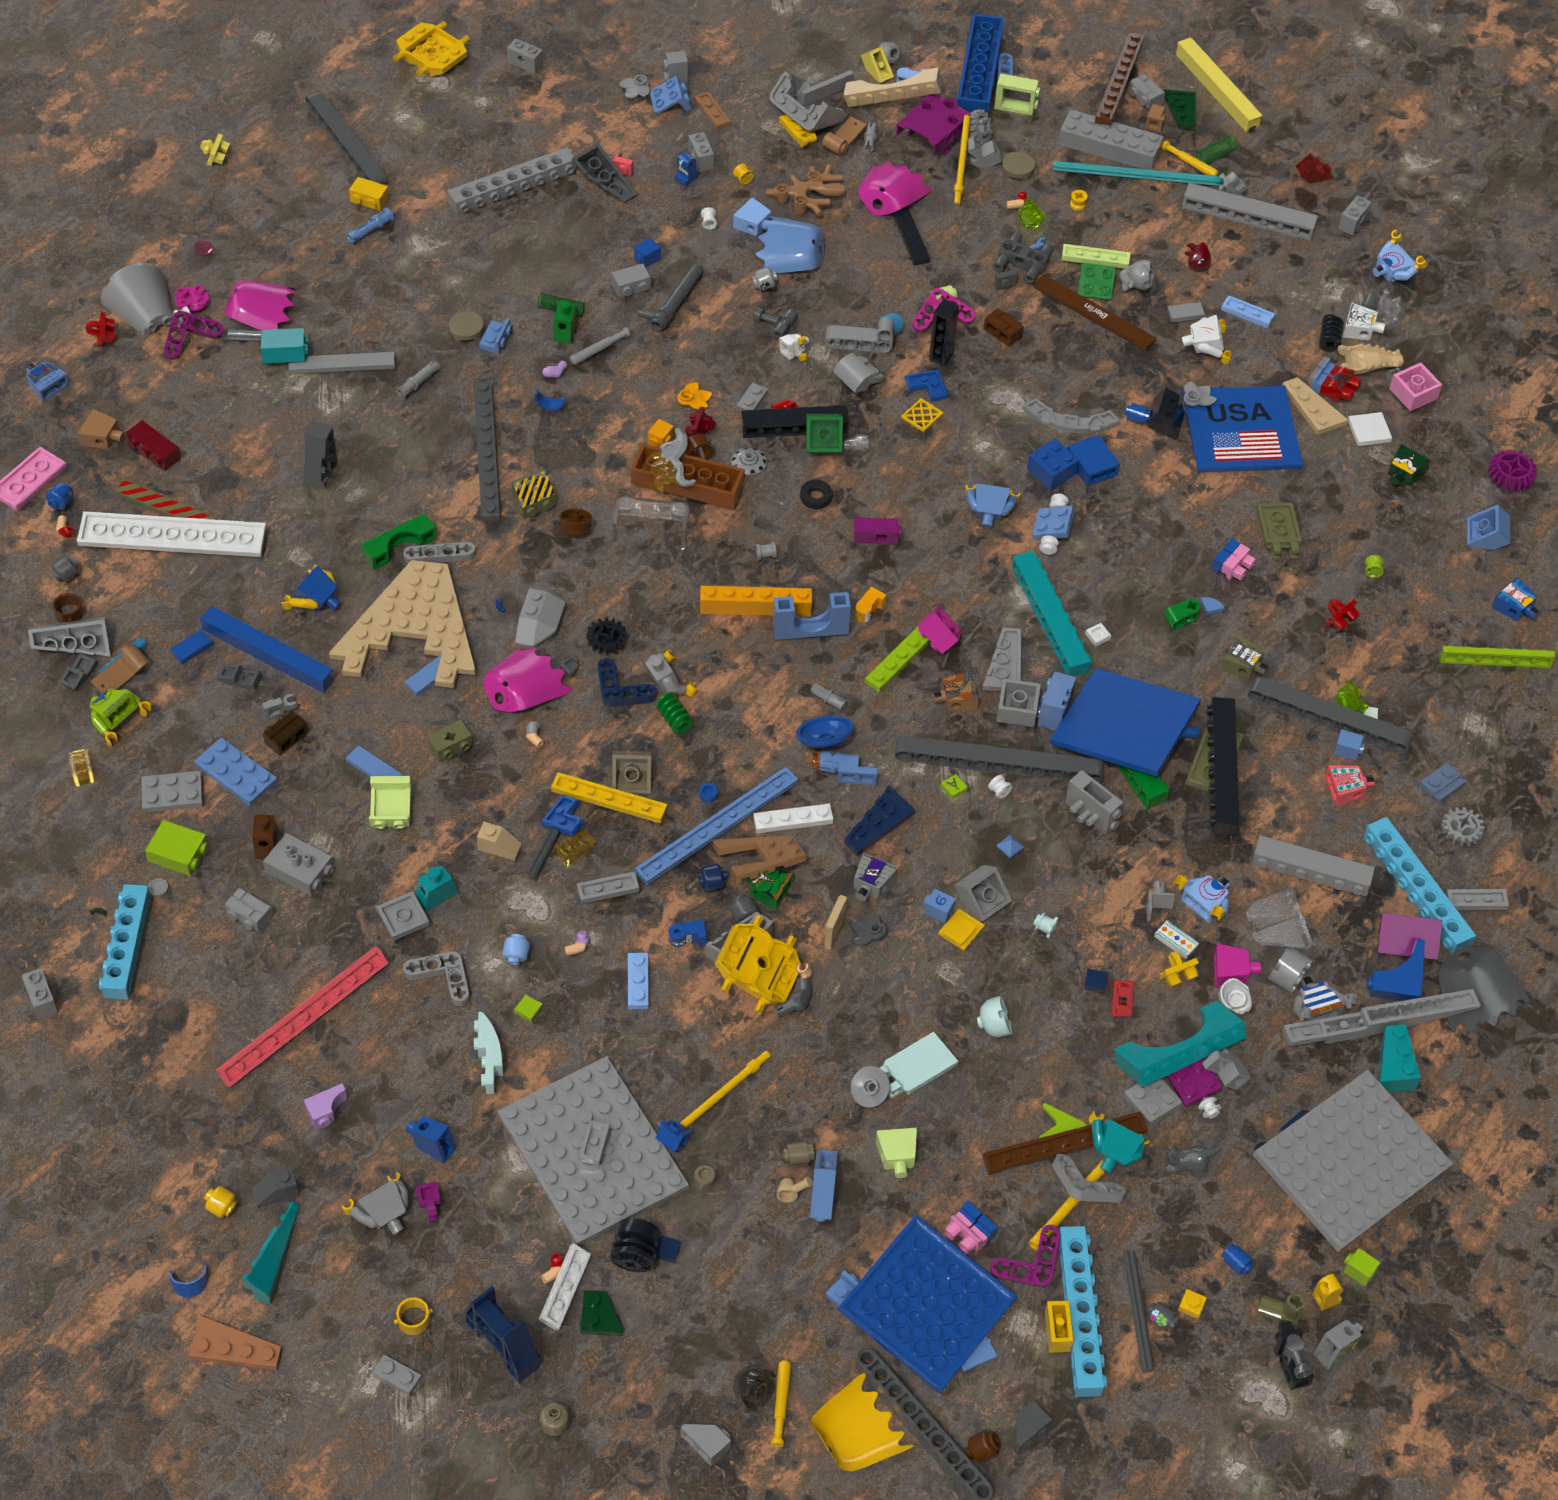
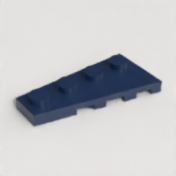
M888 785L882 796H879L875 801L873 807L864 814V818L846 836L844 844L858 856L914 815L915 809Z

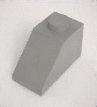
M683 1424L681 1426L682 1438L710 1466L714 1465L731 1449L730 1435L724 1429L720 1430L716 1425Z

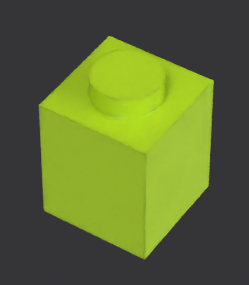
M1358 1248L1354 1254L1350 1252L1345 1259L1346 1267L1344 1273L1366 1287L1377 1272L1380 1262Z

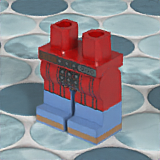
M1324 356L1310 375L1308 386L1319 394L1334 398L1337 402L1341 398L1350 401L1354 395V390L1352 389L1358 390L1362 380L1354 376V370H1348L1346 367H1339L1330 363V358Z

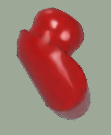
M785 399L771 405V409L798 408V405L794 401Z

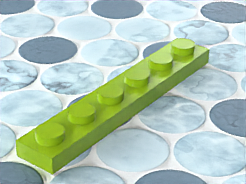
M919 627L905 638L865 678L867 685L880 692L931 642L927 637H923L918 631Z
M1443 646L1439 661L1440 663L1551 668L1555 659V652L1547 650Z

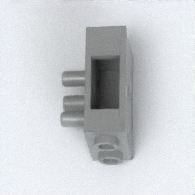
M1083 770L1069 781L1065 804L1070 807L1072 813L1075 814L1077 812L1079 814L1077 817L1078 822L1083 823L1086 820L1088 826H1095L1105 835L1111 830H1116L1120 824L1119 819L1122 814L1123 802Z
M287 833L263 861L266 873L310 896L320 889L323 880L330 876L334 870L332 856Z

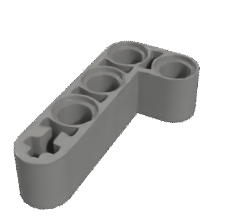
M887 317L881 318L878 322V329L838 325L828 326L825 335V345L832 349L887 353L892 349L894 321Z

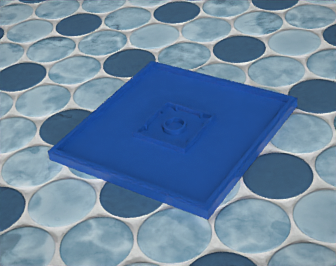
M1095 668L1052 735L1050 744L1158 776L1198 709L1201 698Z

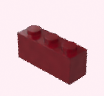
M143 420L126 432L128 445L132 449L138 450L144 458L150 459L156 467L166 471L181 460L179 447Z

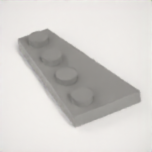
M1002 628L982 690L1001 691L1003 678L1021 681V629Z

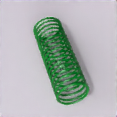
M1230 135L1198 151L1196 158L1199 160L1198 153L1199 157L1200 153L1201 156L1203 154L1204 161L1207 164L1237 149L1236 143L1235 148L1234 144L1232 147L1231 139H1229L1233 137L1236 140V138Z
M542 292L538 297V308L556 311L558 300L561 302V299L562 301L565 299L572 304L575 302L578 317L584 313V302L573 301V299L568 300V298H560V296L555 297V295H547V293Z

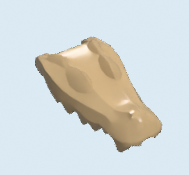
M1363 343L1354 346H1338V353L1345 356L1346 362L1342 363L1340 367H1346L1348 370L1352 369L1355 371V374H1363L1386 367H1401L1404 362L1399 349L1392 352L1390 350L1386 351L1385 347L1380 348L1379 345L1372 347L1371 344L1364 345Z

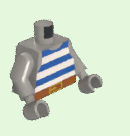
M1308 976L1300 981L1303 988L1299 989L1298 995L1294 999L1293 1012L1303 1022L1340 1016L1344 1005H1346L1347 1009L1351 1008V1004L1358 1005L1357 995L1353 993L1342 994L1324 981L1315 984L1312 978Z

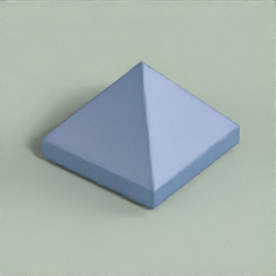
M1011 834L997 844V847L1009 858H1012L1024 849V846Z

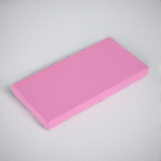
M39 447L0 481V501L18 511L68 467L67 463Z

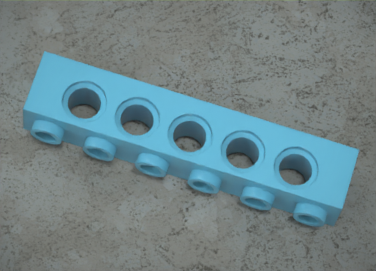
M124 884L123 891L119 892V909L115 910L114 919L116 922L115 926L111 927L112 940L107 945L108 958L103 963L104 976L99 980V990H102L104 998L129 1000L151 898L148 886Z

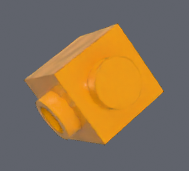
M658 419L648 431V444L659 448L662 444L673 441L674 426L661 419Z

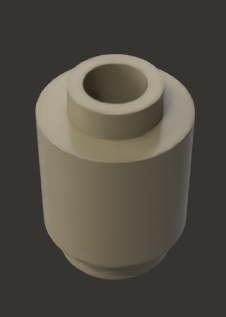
M807 1142L787 1144L786 1149H783L784 1161H788L789 1165L809 1163L810 1160H814L813 1144H807Z

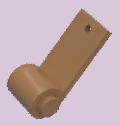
M850 116L835 134L828 132L825 135L822 146L838 155L844 154L853 141L867 127V124Z
M135 644L132 646L126 645L120 651L122 655L90 681L101 694L107 689L117 690L150 662Z

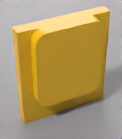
M958 909L938 932V935L965 951L985 925L961 909Z

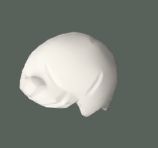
M1230 978L1224 982L1218 993L1221 1004L1237 1014L1249 1012L1252 1007L1249 988L1236 978Z

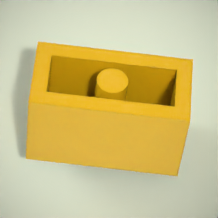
M357 177L349 189L350 202L381 211L389 200L388 186Z
M1047 1301L1045 1321L1049 1353L1071 1352L1073 1332L1069 1301Z

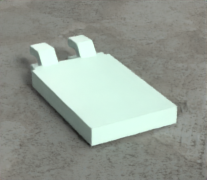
M934 1032L930 1033L884 1061L880 1069L887 1074L888 1078L893 1076L896 1080L890 1084L888 1096L892 1099L903 1091L908 1095L956 1067L958 1060Z

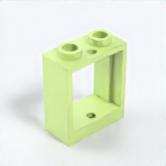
M1000 73L994 109L1032 116L1034 109L1037 110L1039 100H1036L1040 93L1038 80ZM1005 89L1031 93L1030 102L1005 98Z

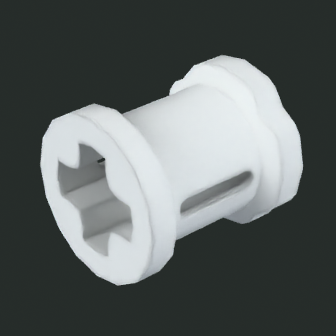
M707 207L701 211L704 229L712 230L716 228L717 220L715 219L716 211L714 208Z

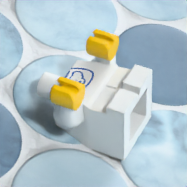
M788 334L779 338L780 353L791 360L794 356H797L800 361L807 359V354H802L805 351V344L809 343L807 336Z

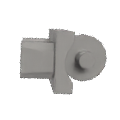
M1234 171L1227 176L1224 173L1219 175L1224 181V184L1219 186V191L1243 196L1242 192L1248 188L1247 184L1243 179L1240 180Z

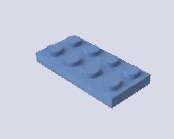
M222 737L194 761V765L250 807L278 782L277 777Z

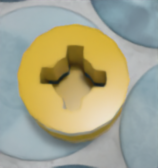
M739 164L733 171V175L742 185L750 183L754 177V173L749 170L746 164Z
M1083 190L1073 191L1071 193L1070 207L1075 211L1084 210L1088 197L1087 193Z

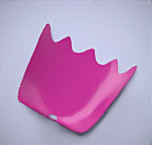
M886 162L880 166L874 165L869 170L859 186V197L873 215L880 216L902 209L932 191V188L922 183V174L910 173L906 165L893 166L891 162ZM875 199L882 201L881 209L874 208L873 201Z
M240 280L232 286L225 305V315L261 331L278 329V323L289 321L283 309L294 305L287 298V294L296 292L287 288L290 286L255 280Z
M520 647L485 675L483 687L492 706L496 710L515 712L571 692V687L561 683V678L565 671L553 669L550 666V656L535 655L536 648L521 651ZM504 681L508 683L507 687L502 684ZM498 692L504 698L502 704H498L495 700V694Z

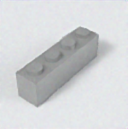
M106 617L35 626L28 629L31 649L111 657Z

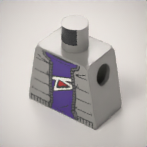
M863 853L854 878L853 887L858 890L856 893L857 899L866 901L868 896L876 899L880 898L895 881L898 867Z

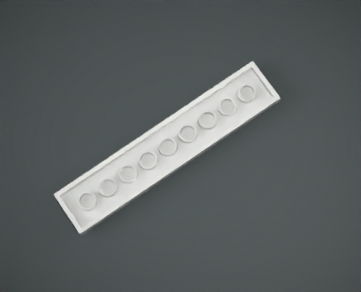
M83 511L77 543L78 546L261 557L267 527L266 523Z

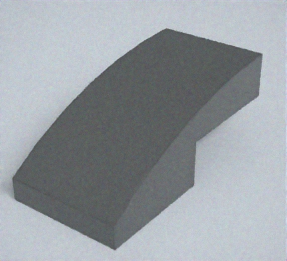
M80 653L73 666L67 667L59 683L77 690L91 675L98 664L97 660Z
M223 663L217 680L235 687L256 690L262 674L259 670L242 669L240 664Z

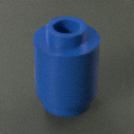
M1131 403V406L1127 405L1124 415L1127 416V420L1148 424L1147 420L1150 410H1148V407Z
M1233 1243L1221 1255L1224 1258V1262L1238 1275H1247L1254 1267L1252 1264L1254 1259Z

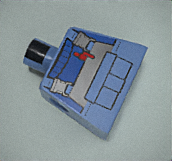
M43 362L38 366L31 363L26 368L28 372L26 374L28 385L42 403L69 386L67 373L48 362Z

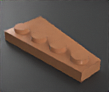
M199 1315L189 1358L191 1360L277 1370L282 1349L279 1345Z

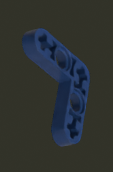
M609 658L599 660L598 676L602 702L605 706L618 707L645 704L656 700L657 689L652 684L618 687L614 662ZM604 666L608 667V673H605ZM605 680H612L613 684L605 685L603 682ZM626 693H633L635 696L633 698H626L624 695Z

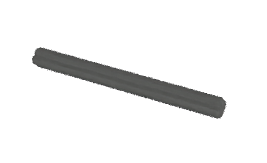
M1133 1250L1124 1252L1123 1258L1142 1372L1150 1373L1154 1369L1136 1254Z

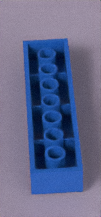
M973 13L957 98V105L969 112L981 109L989 114L1004 17Z

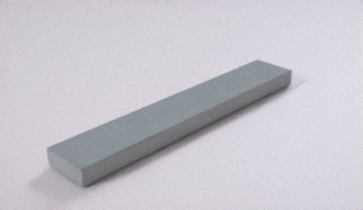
M394 352L305 356V361L289 362V374L395 369Z

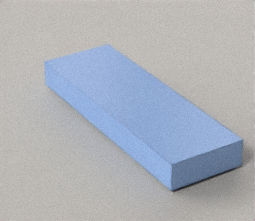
M1229 295L1221 308L1224 312L1265 328H1269L1275 318V313Z

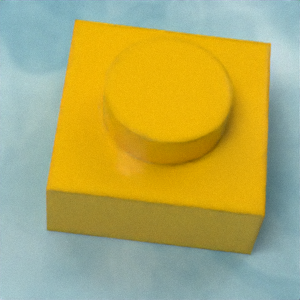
M1186 1289L1178 1311L1198 1319L1207 1297Z

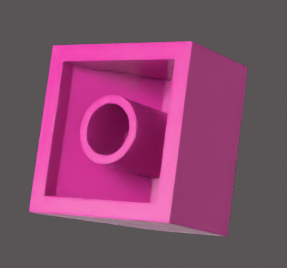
M939 604L918 624L920 634L923 637H927L931 641L932 648L941 654L959 641L962 634L961 629Z

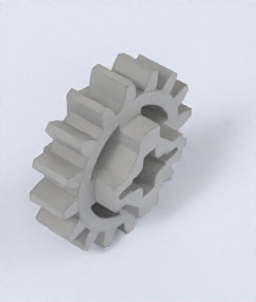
M981 109L974 110L970 116L969 137L974 136L981 146L990 142L989 139H992L991 133H993L991 127L993 125L990 124L991 118H988V112L985 113V110Z
M1456 807L1454 812L1449 810L1448 814L1444 815L1441 823L1443 828L1442 834H1447L1446 839H1452V844L1459 842L1460 847H1462L1463 843H1466L1469 847L1471 842L1477 844L1478 839L1481 840L1485 829L1482 826L1484 821L1478 820L1480 815H1473V810L1467 812L1466 807H1463L1462 811H1460Z

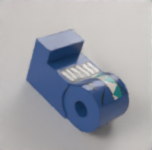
M686 152L681 153L677 159L678 173L675 174V180L686 187L697 179V164L694 157L689 156Z
M704 920L675 924L669 928V942L674 947H682L685 944L697 942L699 947L706 946L707 944Z

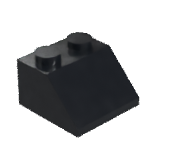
M1165 387L1154 397L1147 420L1148 424L1174 440L1178 438L1185 415L1180 395Z

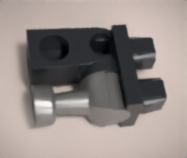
M1292 1321L1280 1323L1278 1326L1280 1332L1275 1334L1277 1343L1274 1353L1276 1357L1280 1356L1279 1362L1290 1390L1310 1386L1314 1375L1311 1365L1305 1363L1302 1351L1305 1345L1304 1341H1302L1303 1333L1301 1329H1294Z

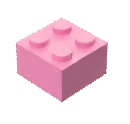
M1420 362L1394 374L1389 389L1409 411H1413L1437 400L1442 384Z

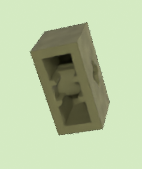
M461 719L427 735L428 747L439 763L452 758L460 752L467 751L473 746L472 735Z

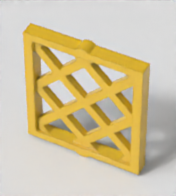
M920 398L901 418L920 431L925 432L943 416L944 412ZM914 410H920L921 414H915ZM923 410H929V414H923ZM930 416V420H924V417ZM915 417H921L922 420L916 421ZM916 423H922L923 427L919 426Z

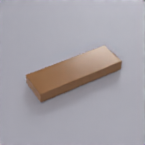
M709 91L694 96V101L716 130L731 126V120Z

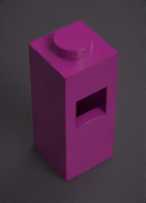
M855 517L854 543L897 544L898 537H901L902 526H898V519Z

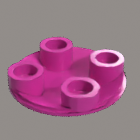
M201 285L187 288L180 287L177 289L175 296L176 305L180 309L187 306L189 311L201 310L210 301L209 294Z

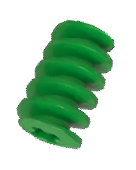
M669 692L659 699L656 709L668 723V726L672 728L674 734L686 733L693 727L694 720L691 719V715L687 713L686 708H683L684 705L680 703L676 694Z

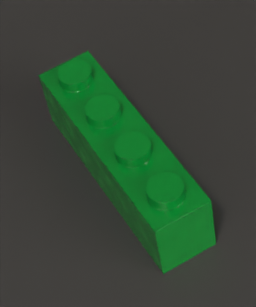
M1116 764L1147 810L1167 802L1169 787L1162 781L1159 774L1154 776Z

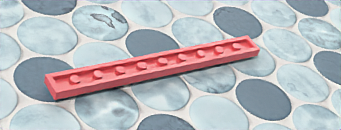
M373 947L217 1068L216 1072L225 1085L231 1087L386 966L388 961L379 947Z

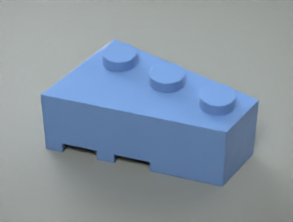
M1054 671L1052 678H1048L1047 691L1043 693L1041 707H1038L1036 717L1039 718L1038 726L1052 730L1058 728L1065 717L1074 691L1076 677Z

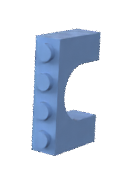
M848 592L830 593L828 609L823 614L812 618H802L795 615L792 596L774 598L773 632L775 640L849 634L851 605Z

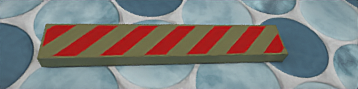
M123 479L114 490L116 496L166 517L217 520L215 516L126 479Z

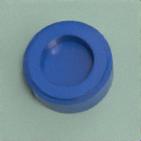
M712 783L701 785L699 788V798L706 803L714 802L718 798V788Z

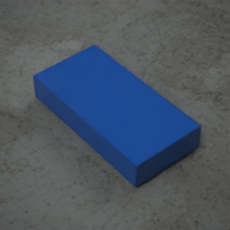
M200 630L172 647L170 652L183 664L211 647L213 643Z

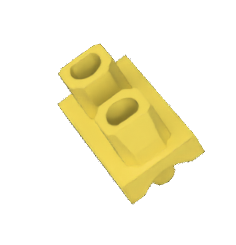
M218 133L214 144L209 139L202 141L200 145L204 154L210 153L207 165L212 166L213 162L222 165L226 154L223 153H227L230 143L222 140V134Z

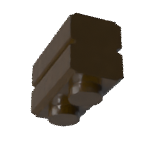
M290 711L287 715L283 714L278 722L264 730V743L273 749L275 753L281 755L309 733L307 723L293 711Z

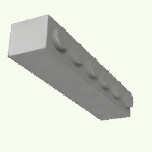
M1261 835L1259 836L1252 860V865L1259 868L1270 869L1280 874L1291 875L1298 879L1309 880L1319 885L1323 884L1337 890H1344L1365 897L1368 894L1375 869L1372 866Z

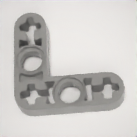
M446 952L411 959L404 963V976L409 980L446 974L452 1003L456 1006H464L468 1003L469 990L462 959L457 952ZM454 959L455 964H451L450 960ZM435 962L438 964V967L436 969H429L427 965ZM414 967L415 972H411L410 968ZM455 975L462 977L459 982H452L451 978ZM457 989H461L463 998L459 999Z
M1065 1154L1056 1155L1052 1164L1053 1169L1072 1198L1078 1201L1122 1202L1126 1194L1124 1186L1115 1182L1085 1181L1074 1161Z

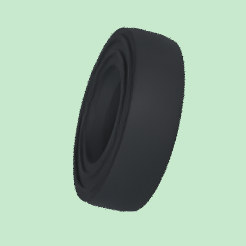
M809 480L801 487L800 499L808 508L822 509L830 504L832 489L825 481ZM817 490L821 491L823 496L821 498H812L809 493Z

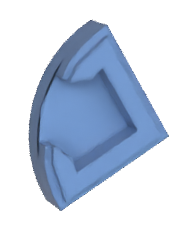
M1210 597L1200 598V603L1206 615L1224 612V606L1218 600Z

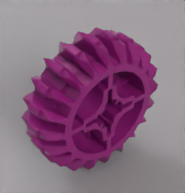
M1507 449L1505 452L1500 451L1499 454H1495L1492 460H1490L1488 473L1492 483H1497V487H1502L1503 491L1508 489L1510 493L1513 490L1518 493L1520 490L1525 491L1526 488L1529 489L1536 479L1537 469L1533 459H1528V455H1523L1522 451L1517 453L1515 450L1510 452Z

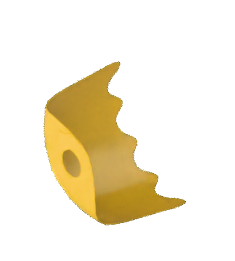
M866 1373L859 1375L823 1405L811 1419V1424L837 1465L844 1471H855L868 1467L914 1446H901L898 1444L905 1432L891 1431L888 1428V1422L892 1416L891 1412H881L875 1409L874 1403L878 1392L862 1391V1384Z

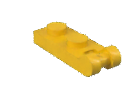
M787 114L779 117V123L801 147L807 146L810 142L814 143L817 141V136L814 132L804 129Z

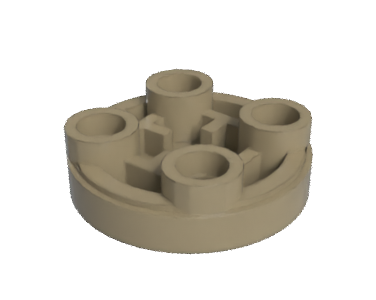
M1011 152L1003 158V174L1005 177L1018 178L1024 181L1028 180L1029 176L1034 172L1035 161L1027 153Z
M462 311L451 317L449 330L456 341L478 340L481 338L484 330V322L479 314L472 311Z

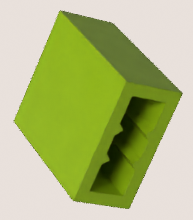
M163 820L145 849V854L148 862L191 876L192 872L198 868L202 855L207 853L209 843L206 834Z

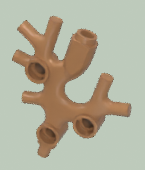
M830 164L826 166L822 174L816 171L815 166H811L806 182H802L796 175H792L790 180L793 182V186L789 187L786 184H779L774 189H766V196H774L780 204H785L789 200V196L795 197L794 211L796 214L803 215L807 208H810L820 217L823 212L819 206L830 205V199H811L806 193L808 191H816L828 197L844 195L843 184H823V182L842 181V174H830L833 166Z

